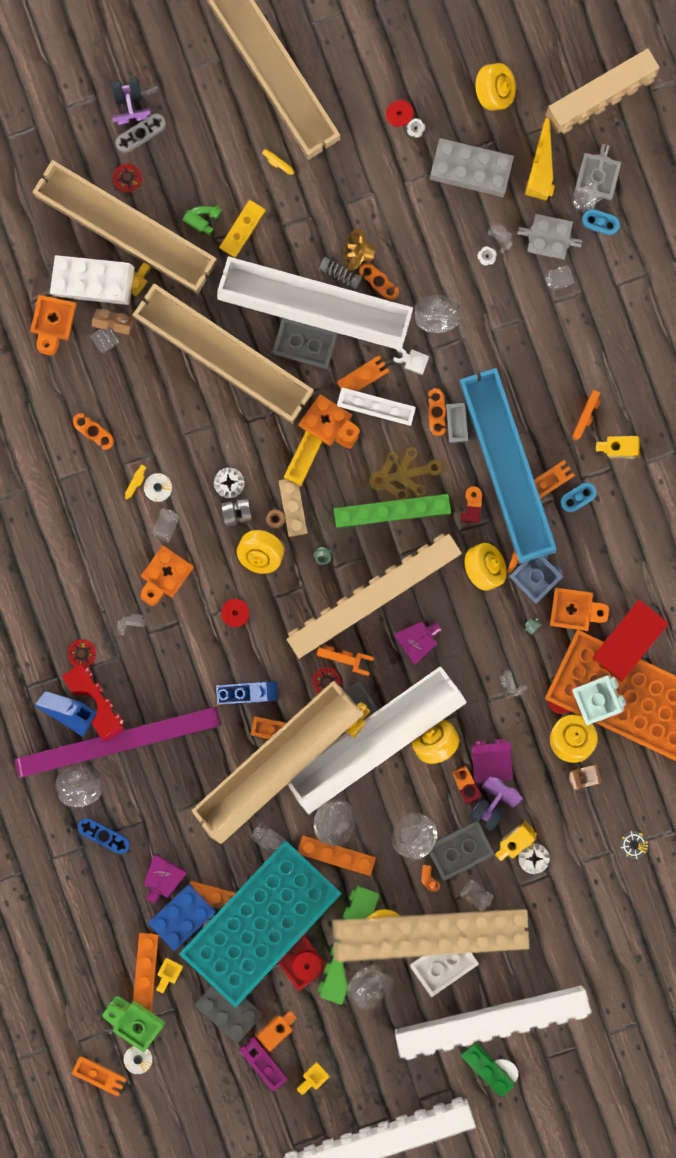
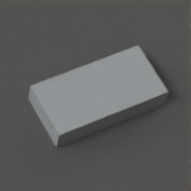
M465 403L446 404L449 443L468 442Z

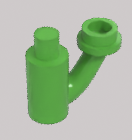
M216 205V207H196L188 210L182 221L200 233L205 232L210 235L213 228L208 226L209 222L200 217L199 214L210 213L211 218L217 219L222 209L219 208V205Z

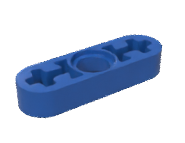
M85 818L78 824V830L82 835L118 854H123L130 848L128 838L91 818ZM90 822V827L96 829V826L100 827L96 831L95 837L92 836L93 831H84L83 823ZM105 830L109 833L108 841H101L99 839L100 831ZM113 835L117 837L114 840L118 842L124 840L126 848L118 850L117 844L112 843V846L108 844L112 841Z

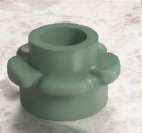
M325 547L318 548L313 554L318 564L324 565L331 561L332 551Z
M532 617L525 624L527 627L525 632L528 631L530 635L533 634L542 625L538 621L539 618L534 619Z

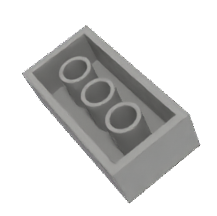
M439 138L430 180L504 197L514 156Z

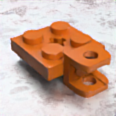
M38 295L30 332L38 335L37 349L41 354L54 356L58 349L59 339L69 340L77 305L75 302ZM53 313H56V317H58L59 319L58 321L51 323V320L48 319V317L52 316Z
M321 394L299 423V427L330 447L336 441L346 448H352L360 433V429L349 421L352 414L338 407L337 404ZM327 416L331 422L323 424L321 417Z
M162 545L141 575V578L147 581L141 591V599L150 606H155L164 594L172 599L194 569V566ZM170 567L173 574L165 577L162 569ZM153 593L154 597H148V594Z
M555 588L550 626L588 631L589 622L604 623L608 620L609 607L602 603L592 602L593 593ZM570 604H574V608H577V612H573V615H569V611H566V607H570ZM598 610L603 611L602 617L597 615Z
M323 645V649L318 648V656L353 665V672L369 676L370 672L360 670L358 667L361 658L373 661L374 657L357 653L356 658L352 657L353 653L343 650L341 654L334 652L335 648Z

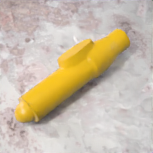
M267 149L262 152L268 159V162L274 167L281 168L287 174H294L293 168L277 157V155Z
M142 464L134 474L125 492V499L132 497L137 486H140L144 479L143 475L147 467Z

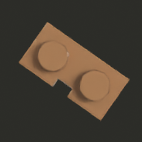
M96 309L92 318V327L106 330L111 328L114 329V332L129 335L134 317L124 313L110 312L106 309Z

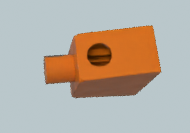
M291 1010L283 1017L277 1015L254 1036L266 1050L271 1051L293 1031L290 1026L298 1018ZM281 1024L282 1030L277 1033L276 1026Z

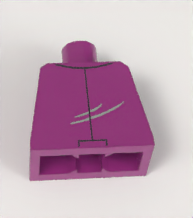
M421 621L395 633L394 636L415 665L437 644L433 637L440 633L442 629L436 621L428 627Z
M155 854L144 882L145 886L151 888L146 899L156 903L160 895L168 898L188 871Z

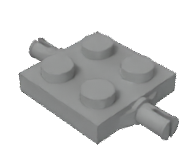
M602 144L600 155L584 153L575 191L589 196L587 208H590L591 205V209H594L596 198L608 200L613 198L621 162L607 157L610 145H607L605 149L606 144Z
M535 214L534 222L530 229L520 226L518 228L520 231L517 234L528 236L529 245L527 252L565 260L566 252L570 245L580 248L582 245L579 244L582 243V240L571 238L573 224L571 221Z

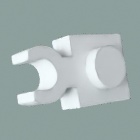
M397 349L398 352L402 353L403 357L401 359L394 357L393 361L396 363L405 362V369L422 375L429 356L412 349L409 355L406 354L404 349Z

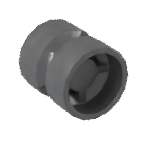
M248 498L237 500L236 504L232 501L221 503L226 528L237 526L238 522L242 525L252 523ZM236 510H241L242 515L237 516Z

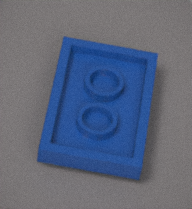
M189 884L155 915L148 924L175 951L216 911Z

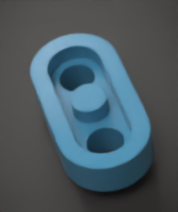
M587 210L582 217L584 227L605 235H614L620 227L617 217L598 210ZM593 217L595 219V222L590 223L588 221V218ZM611 223L613 225V228L608 229L606 227V224Z
M583 483L561 498L560 504L562 509L566 512L578 510L596 497V488L591 483ZM587 489L590 492L589 496H584L583 490ZM569 499L573 501V506L571 507L566 503Z

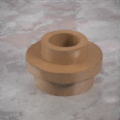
M274 509L268 512L266 522L271 528L277 529L283 526L285 516L282 511ZM273 516L279 517V521L277 523H274L272 521Z

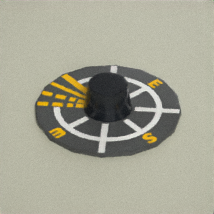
M638 831L625 833L620 841L622 854L630 859L643 857L648 850L647 838Z

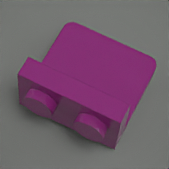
M506 738L495 739V743L487 744V740L475 741V745H471L474 780L476 783H484L489 777H496L501 781L512 780L511 742H506Z

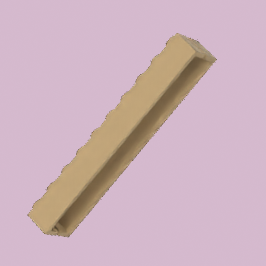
M206 0L307 159L309 160L322 152L323 146L327 149L340 140L339 132L255 1Z
M54 160L50 162L43 174L49 181L46 183L43 178L39 180L32 192L36 198L196 294L200 292L207 280L205 275L209 276L217 264V258Z
M155 283L152 285L144 297L148 305L142 301L133 313V317L290 423H294L302 411L301 405L305 406L313 395L314 390Z
M444 533L433 540L434 544L430 547L426 544L418 549L417 552L419 554L413 557L410 554L401 560L402 565L399 567L393 565L385 571L386 575L382 578L378 575L369 581L370 585L365 589L361 586L353 591L354 596L348 599L345 596L336 602L338 606L334 609L328 607L320 613L322 616L317 620L313 617L304 623L306 627L300 631L296 628L289 632V638L286 640L299 659L460 556L462 553L450 534L447 536Z
M332 681L191 811L198 821L202 823L209 836L222 844L363 715L362 711L345 690L335 681Z
M508 909L333 920V938L341 939V943L334 942V960L350 961L529 949L528 931L524 930V928L528 927L527 910Z

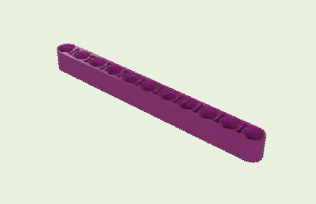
M217 707L125 730L107 742L98 737L14 759L18 778L221 726Z

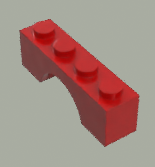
M79 664L62 675V678L74 696L87 695L96 700L97 714L92 724L102 740L107 742L124 731L121 726L124 722L118 713L114 715L111 709L114 706L108 698L104 700L101 695L104 691L98 682L94 684L91 678L94 675L88 667L84 668L82 664Z

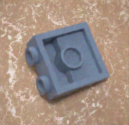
M547 555L522 563L509 576L535 604L563 578L561 575L563 571L555 563L551 565L547 561L549 559Z

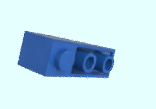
M277 681L216 685L218 705L279 700Z
M46 691L35 704V707L81 736H84L97 714L95 710L82 702Z

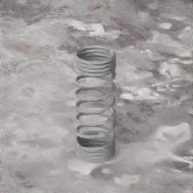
M325 257L319 270L324 273L329 270V276L334 272L333 278H336L338 275V281L343 277L342 283H345L348 279L347 286L350 285L355 290L362 276L355 274L349 282L352 275L351 271L344 281L348 268L341 277L340 274L343 266L335 275L339 263L331 272L334 261L327 269L331 260Z

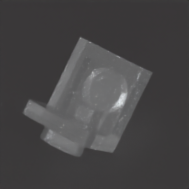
M592 182L574 193V200L572 202L577 210L581 209L584 213L587 211L586 209L603 198Z
M491 224L487 234L504 242L500 253L503 254L505 249L509 251L514 241L510 239L512 233L506 231V227L500 224Z
M569 265L553 271L549 270L546 273L545 281L547 287H551L552 291L575 284Z
M161 509L151 536L169 543L178 524L179 515L172 510Z
M131 614V617L123 616L122 620L118 621L117 631H120V635L125 636L127 625L146 628L147 620L143 619V615Z
M511 670L502 671L503 676H500L502 687L507 688L508 694L512 693L513 697L524 694V690L528 689L527 685L515 687Z
M263 822L255 828L251 836L257 844L271 853H274L285 841L282 835L269 828Z
M469 879L459 893L460 896L481 911H484L491 904L494 897L472 879Z

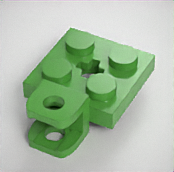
M117 996L114 997L103 1013L104 1019L115 1026L113 1032L143 1053L165 1024L163 1020L136 1001L129 1004ZM135 1023L141 1024L143 1029L140 1028L138 1030L136 1028L137 1025Z

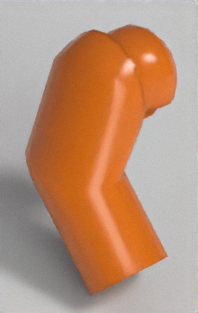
M423 865L421 883L431 892L438 891L440 884L431 876L432 866Z

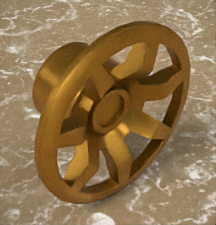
M361 229L353 230L345 244L344 262L349 270L357 269L362 261L370 262L375 254L374 244L367 242L366 235ZM351 238L354 242V245L349 243ZM348 248L351 249L352 252L347 254Z

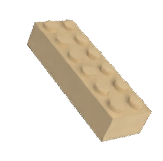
M646 49L548 106L545 115L550 119V124L556 134L560 132L565 134L577 122L582 124L589 119L588 116L595 113L597 115L606 109L605 106L608 104L614 105L618 103L625 94L630 96L638 91L639 86L651 84L655 81L654 78L657 76L660 67L649 49Z

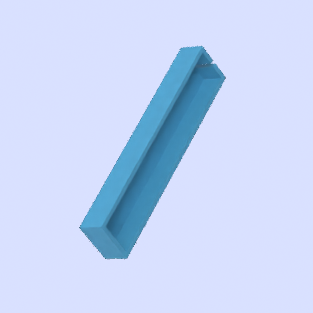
M497 368L480 373L481 381L477 382V375L460 379L464 399L518 563L521 564L556 553L557 549Z

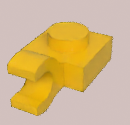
M145 262L137 273L134 272L131 293L136 297L139 296L148 283L144 278L151 270V267Z
M362 702L357 706L363 715L345 731L346 734L354 739L366 725L363 719L370 713V710L366 708L367 705Z
M166 957L157 974L162 979L156 990L164 993L169 981L175 984L183 965Z
M315 1062L303 1074L306 1080L297 1087V1090L301 1095L311 1086L317 1090L330 1075Z

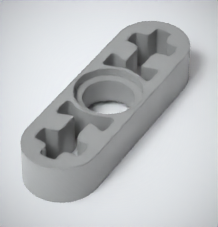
M153 114L119 135L116 139L117 149L122 153H128L162 132L166 126L164 117L160 114ZM153 120H161L160 127L153 126L151 128L152 133H149L145 125L148 124L150 127L154 124ZM140 128L146 131V136L141 139L135 136L136 131ZM132 134L136 143H133V141L131 140L128 142L127 148H125L124 146L120 147V145L122 144L121 140H130L131 137L129 135Z

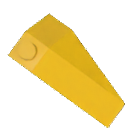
M545 118L525 191L527 196L547 201L548 196L553 195L555 185L552 184L553 169L549 118Z

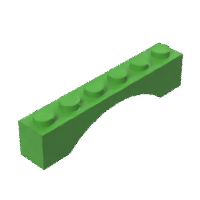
M449 494L334 508L336 529L451 514Z
M357 886L356 890L352 889L349 897L352 903L350 908L346 907L343 918H366L374 912L380 894ZM333 944L330 953L333 958L331 963L327 962L324 974H327L325 982H320L317 992L320 993V998L342 1005L348 984L345 979L343 961L334 960Z

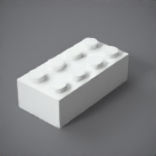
M55 255L50 294L60 298L130 305L135 267L130 263Z

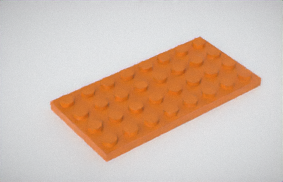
M577 629L544 699L583 717L572 689L609 674L611 678L614 677L592 659L604 642ZM640 659L622 682L616 678L619 688L616 690L618 695H622L625 699V710L595 723L676 761V676Z

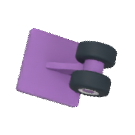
M137 77L129 78V85L122 86L121 81L112 82L116 104H124L126 97L129 110L127 113L113 115L112 120L117 122L118 125L128 123L131 118H136L137 121L144 120L151 114L150 108L133 111L130 96H132L133 101L142 99Z
M489 777L481 786V789L495 797L490 806L488 807L489 802L481 798L470 814V818L476 822L480 818L485 820L484 827L489 831L494 830L503 816V811L498 808L494 809L499 800L513 809L523 799L517 790L509 789L496 777Z

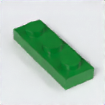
M476 1042L461 1054V1057L500 1097H503L515 1086L516 1083Z

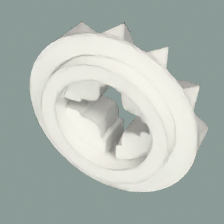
M235 468L220 470L214 479L215 490L225 498L238 496L243 491L245 484L243 475ZM227 475H229L232 481H238L231 485V491H229L227 485L221 484L227 481Z
M531 843L519 853V864L527 873L538 874L548 867L550 860L548 851L540 844ZM533 850H535L537 857L542 858L536 861L535 867L532 861L526 860V858L532 857Z

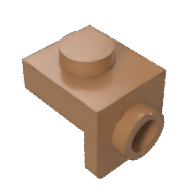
M597 764L570 771L569 781L574 790L602 783Z

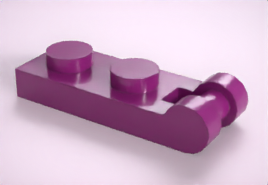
M253 1037L249 1040V1044L243 1045L239 1050L274 1092L288 1080V1077L261 1046L260 1042ZM256 1049L258 1053L253 1057L250 1052Z

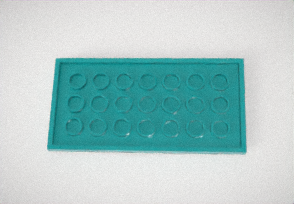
M285 840L179 955L236 1008L342 893Z

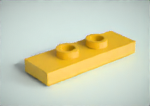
M249 200L219 249L236 258L266 210Z
M306 431L284 475V479L302 486L323 441Z

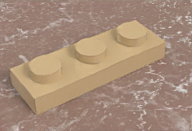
M286 479L278 480L288 536L308 534L299 485Z

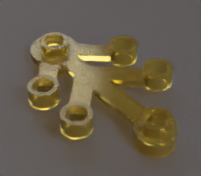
M410 447L406 450V456L397 471L387 475L392 465L399 459L396 452H390L381 471L374 472L370 476L369 484L374 490H387L395 495L398 500L406 499L408 493L404 489H397L389 482L398 481L413 490L417 496H424L426 487L418 485L408 478L427 473L432 476L439 475L442 471V464L437 460H432L427 466L406 470L412 459L417 456V450ZM408 451H415V456L410 457ZM394 454L397 457V459L395 461H391L389 459V456ZM436 464L438 470L433 471L431 465ZM377 477L382 479L381 484L375 483ZM418 487H422L424 489L423 494L417 493ZM401 491L406 495L403 499L398 496V493Z

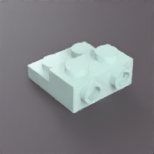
M610 674L572 689L586 725L625 710V699L622 695L619 696L616 690L619 688L618 682L615 677L611 678Z

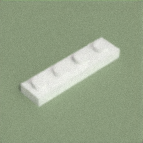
M342 387L337 402L338 407L410 426L416 408Z

